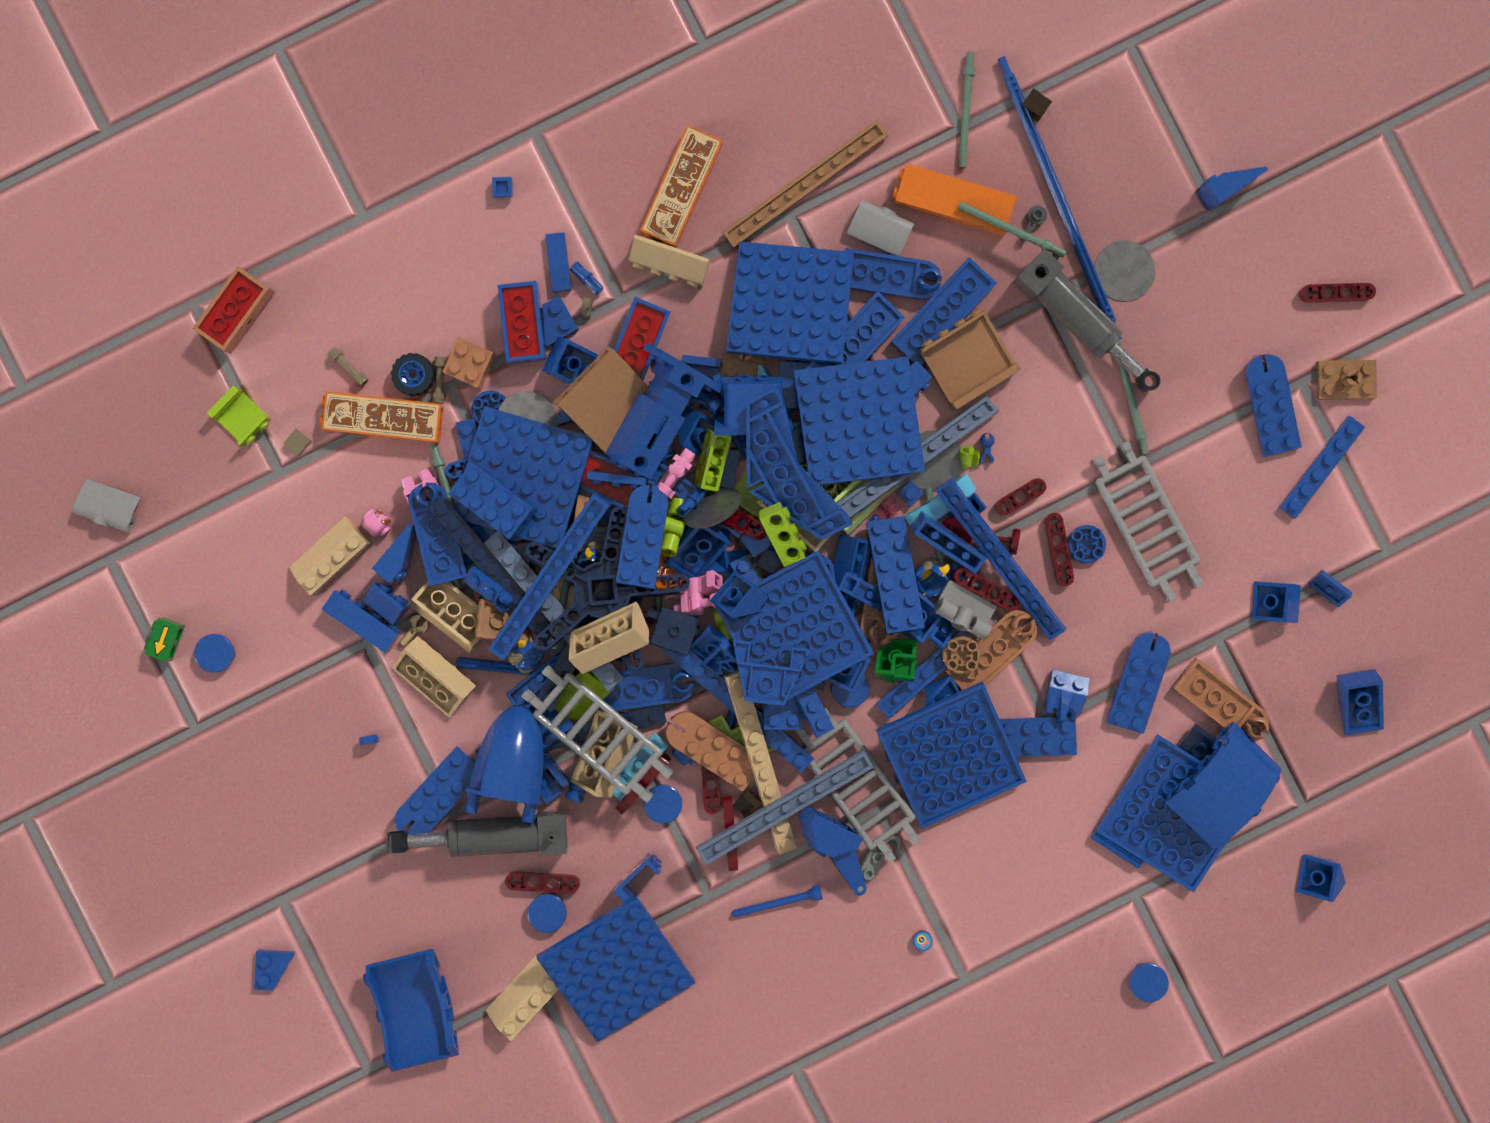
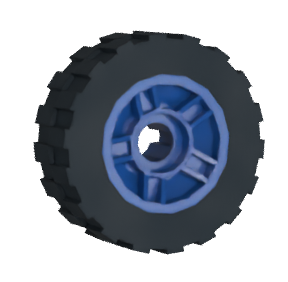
M408 353L401 355L400 358L395 360L396 362L392 366L391 379L394 382V386L400 392L410 396H421L432 388L436 373L433 369L434 366L427 358L417 353ZM412 371H415L417 374L415 378L410 377Z

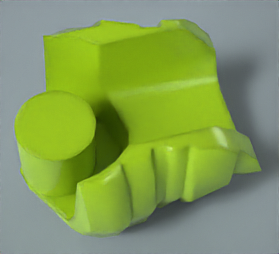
M967 445L960 449L959 457L962 469L978 466L979 450H975Z

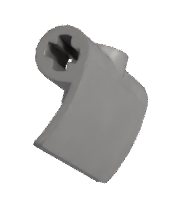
M862 200L847 234L894 256H900L914 223L897 216L894 211L886 207L880 208Z
M86 479L76 498L73 513L91 519L97 524L107 527L111 526L129 533L134 527L136 518L133 514L141 497Z
M950 580L947 582L935 605L934 613L952 622L951 625L954 628L968 631L984 640L991 631L992 625L989 624V621L997 606Z

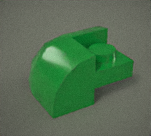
M892 639L890 643L884 644L877 653L876 677L891 683H895L896 680L914 682L917 665V641Z

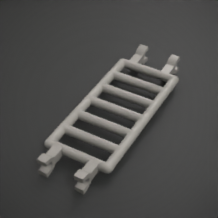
M1127 441L1119 445L1128 461L1123 466L1109 472L1102 455L1092 459L1101 475L1100 478L1096 479L1095 484L1149 586L1153 588L1159 585L1166 601L1170 602L1177 597L1167 580L1186 571L1193 587H1199L1204 584L1194 567L1200 563V558L1146 456L1142 455L1136 458L1130 442ZM1142 465L1146 472L1145 476L1109 494L1104 485L1105 483ZM1151 482L1155 492L1118 511L1113 502L1114 500ZM1158 498L1160 499L1164 509L1127 528L1122 517ZM1167 515L1169 516L1173 526L1136 545L1131 534ZM1176 532L1178 533L1182 543L1145 562L1140 551ZM1185 549L1191 557L1190 560L1156 578L1152 576L1149 568Z
M548 665L541 673L552 680L556 687L545 700L541 701L530 689L526 690L521 696L536 708L533 717L623 794L627 795L633 790L648 803L653 794L638 782L652 766L666 779L673 772L671 768L659 760L663 754L662 750L573 674L567 673L562 678ZM570 682L578 691L550 722L542 714ZM584 695L587 696L593 704L565 735L557 728L558 725ZM600 707L608 716L583 746H578L572 739ZM615 720L623 729L595 760L587 752ZM630 733L638 741L610 773L602 764ZM646 746L653 754L631 780L624 785L617 777L642 747Z
M825 708L835 729L817 737L813 741L803 727L802 730H795L806 745L803 748L811 752L842 729L846 731L850 738L817 762L813 760L809 767L817 777L823 773L820 768L855 744L859 751L864 750L874 768L840 793L834 790L829 795L853 829L863 837L862 841L869 850H873L878 846L890 863L896 858L884 841L898 831L904 829L914 845L921 841L909 824L915 820V815L849 722L843 719L837 723L828 709ZM875 776H878L883 786L849 809L843 799ZM886 792H889L895 801L860 825L854 815ZM900 807L906 817L874 840H871L865 831Z

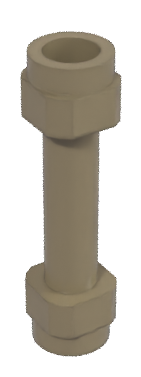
M334 347L328 352L327 355L334 362L337 361L354 378L353 381L359 387L364 386L369 379L362 372L359 373L342 356L343 353Z
M436 356L434 360L436 377L435 393H432V403L444 404L445 394L442 392L443 370L446 365V357Z

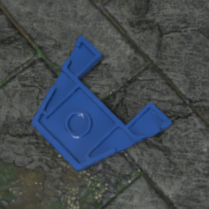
M733 640L745 701L784 706L810 649L792 647L790 667L749 663L751 642Z

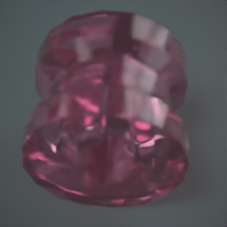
M894 495L878 506L880 510L885 512L886 518L891 517L902 509L901 505L896 503Z

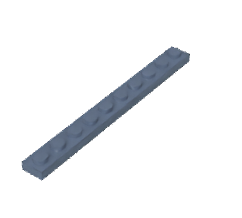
M987 396L921 443L924 466L998 413L999 410ZM912 474L870 479L837 504L851 519Z
M497 531L484 544L526 593L537 575L506 538ZM550 593L540 611L552 623L566 609ZM569 614L567 616L568 620L571 622H575L573 617ZM555 626L560 634L564 632L561 626ZM571 632L564 638L569 645ZM611 662L591 670L608 691L624 679Z
M861 750L696 846V849L705 865L874 767L866 752Z

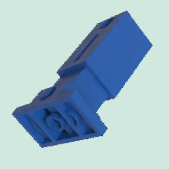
M647 343L644 350L649 352L648 357L657 361L651 371L656 375L646 393L642 394L639 392L609 445L606 454L611 457L610 461L625 471H630L637 477L645 476L651 480L685 420L681 414L691 396L693 395L697 398L702 388L709 392L715 390L720 393L723 386L665 351Z

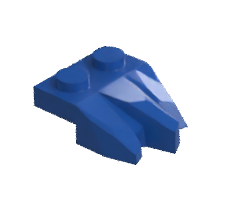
M708 625L692 641L690 650L704 659L701 665L712 673L723 675V669L730 673L736 672L737 665L735 662L737 660L735 651L724 634Z
M1052 669L1048 690L1045 694V714H1051L1052 711H1055L1057 723L1064 722L1067 714L1075 721L1083 710L1090 678Z

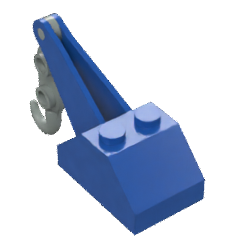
M810 806L800 810L798 816L804 838L809 842L808 846L813 848L820 856H829L856 895L861 896L865 894L867 890L866 882L875 877L885 858L879 847L877 846L875 849L869 850L860 866L855 849H858L863 840L862 836L850 826ZM896 834L884 841L887 845L890 840H895L897 843L896 850H899L901 847V840Z

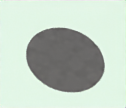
M1117 241L1111 243L1100 252L1095 262V270L1105 294L1117 301H1132L1140 298L1150 289L1154 281V261L1150 253L1136 242Z
M529 391L518 392L505 399L499 407L500 411L557 427L555 420L557 415L552 404L540 394Z
M937 430L920 433L921 443L936 433ZM957 442L926 464L925 472L914 473L908 477L909 480L923 490L924 488L932 487V491H936L938 486L950 478H953L954 481L958 479L963 470L959 457L961 449L959 443Z
M731 488L719 489L718 492L711 491L705 494L698 507L693 508L684 518L686 525L691 528L700 529L719 524L738 509L742 499L741 494Z

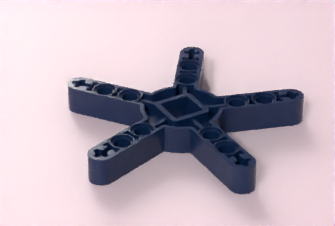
M617 506L611 511L600 562L593 563L584 569L572 562L568 568L573 569L574 574L571 576L563 574L561 580L574 587L575 603L535 637L534 646L539 653L550 651L586 618L592 620L600 619L626 607L630 599L680 595L687 591L690 581L684 574L657 576L656 583L663 582L666 585L665 590H658L656 583L655 589L647 588L645 592H639L636 586L615 583L627 510L624 507ZM618 513L622 514L619 526L615 525ZM616 531L620 534V538L612 539L609 534ZM531 542L526 547L527 559L542 569L547 559L554 552L538 542ZM538 549V554L532 556L530 550ZM608 550H613L616 556L608 558L605 553ZM678 580H681V583L684 584L682 588H679V585H675ZM612 582L614 600L593 602L591 584ZM570 613H576L579 618L577 621L571 622L567 616ZM555 626H561L564 632L556 635L552 630ZM549 632L551 638L547 641V647L543 645L540 647L539 640L545 641L548 638L547 633ZM639 649L634 650L635 653L632 654L633 659L639 661L637 667L634 665L630 666V653L627 654V657L625 655L621 656L629 672L636 673L643 666L644 661Z

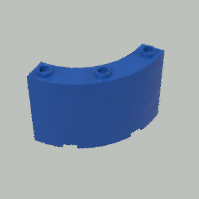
M1234 721L1219 731L1216 741L1212 746L1214 749L1211 756H1205L1196 767L1198 772L1191 779L1186 777L1177 786L1168 791L1165 802L1214 850L1219 846H1225L1232 836L1261 812V807L1270 796L1276 783L1280 780L1281 767Z
M433 949L366 965V973L363 974V980L365 985H368L376 1004V1017L378 1022L381 1023L385 1047L383 1061L385 1065H388L391 1072L459 1055L457 1031H453L452 1020H455L445 977L439 974L440 963Z

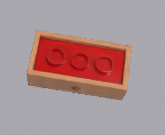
M237 266L192 329L224 352L231 354L275 291Z

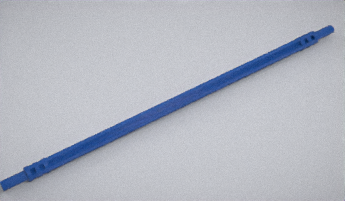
M1003 56L998 61L1005 76L1004 81L1099 309L1115 323L1117 320L1030 110L1023 106L1025 98L1015 74L1011 72L1005 56Z

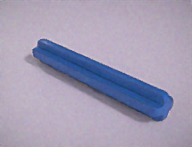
M458 657L456 660L457 668L530 675L532 673L523 674L515 665H511L510 662Z

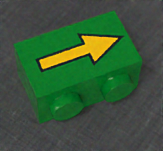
M164 617L157 618L151 627L152 635L145 643V655L165 662L173 661L185 625Z

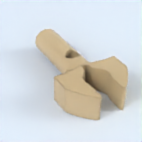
M413 616L409 620L412 623V627L400 640V644L406 646L417 632L422 631L425 633L429 629V621L426 620L422 626L417 627L418 620L422 616Z

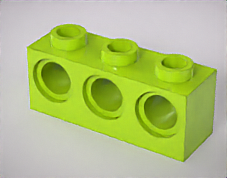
M707 428L693 484L702 489L718 492L732 435H714V429Z
M778 502L760 510L759 519L783 566L786 567L804 559L807 547L803 539L799 540L797 536L799 534L795 523L791 524L789 520L791 516L787 507L783 508L781 502ZM775 515L780 516L777 520H773L771 517ZM781 532H788L785 536L780 535ZM790 548H796L793 552L788 551Z

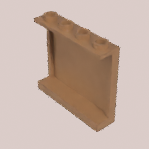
M979 308L970 313V318L957 321L953 324L955 327L949 331L945 329L937 334L938 338L933 341L929 339L921 344L922 348L918 350L952 409H959L1021 370L1019 364L1014 363L987 316V309L980 310Z
M607 347L553 402L593 440L601 451L606 453L639 392L645 394L649 386L613 348Z

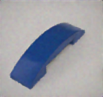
M845 571L838 584L839 589L882 612L878 588Z

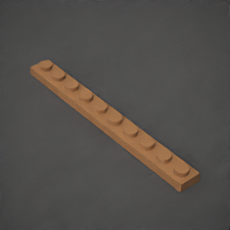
M877 119L729 226L722 234L734 249L739 245V241L743 242L887 138L888 133Z

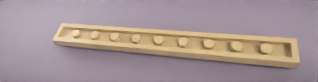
M739 671L725 675L724 678L763 807L782 796L754 702L745 701ZM788 818L770 828L775 848L779 855L797 848Z

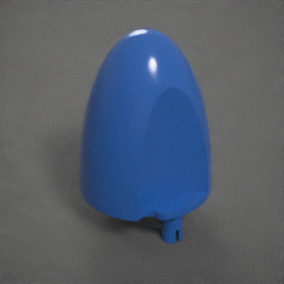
M523 705L511 706L504 710L489 727L474 765L470 785L465 789L468 794L465 812L477 814L480 796L524 803L521 821L534 823L536 806L541 805V800L539 799L544 754L542 732L538 721L533 717V712Z

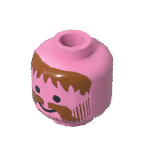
M371 509L362 518L363 528L372 537H378L379 535L384 537L391 530L389 528L391 524L390 518L380 509Z

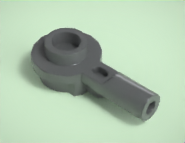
M1038 205L1033 206L1029 210V223L1024 230L1025 232L1031 234L1035 226L1042 224L1046 220L1047 212L1045 208Z

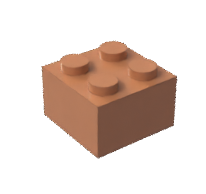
M457 337L443 373L481 390L496 354Z

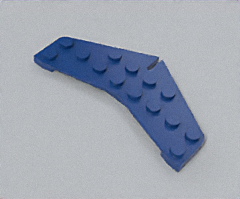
M777 385L751 399L746 405L747 488L761 481L764 484L749 491V493L769 506L781 502L783 508L787 507L791 521L819 539H825L851 526L853 523L849 515L798 463L784 397L779 386Z

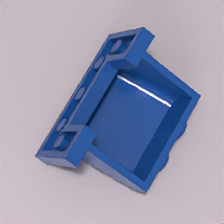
M768 375L724 377V413H719L715 416L714 435H746L747 403L777 385L782 391V377H769ZM787 413L793 435L792 413Z

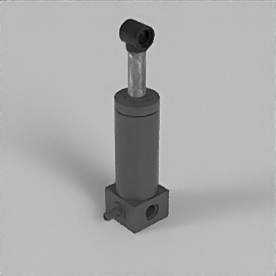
M1044 249L1014 279L1012 283L1030 301L1036 298L1097 358L1104 353H1109L1122 367L1135 377L1134 380L1141 391L1149 392L1159 387L1160 376L1156 372L1150 371L1147 367L1144 368L1119 344V338L1123 331L1061 272L1064 266L1057 261L1060 256L1054 253L1051 255ZM1035 272L1039 273L1040 278L1036 276ZM1146 377L1152 379L1151 387L1145 384Z
M566 810L539 811L538 815H534V823L521 821L522 816L449 820V829H447V832L408 834L406 831L387 832V853H403L409 850V848L447 846L451 857L539 852V856L567 854Z

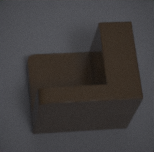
M1033 88L1024 101L1023 106L1034 113L1032 118L1039 122L1052 101Z
M747 788L733 804V807L746 818L755 812L762 801Z

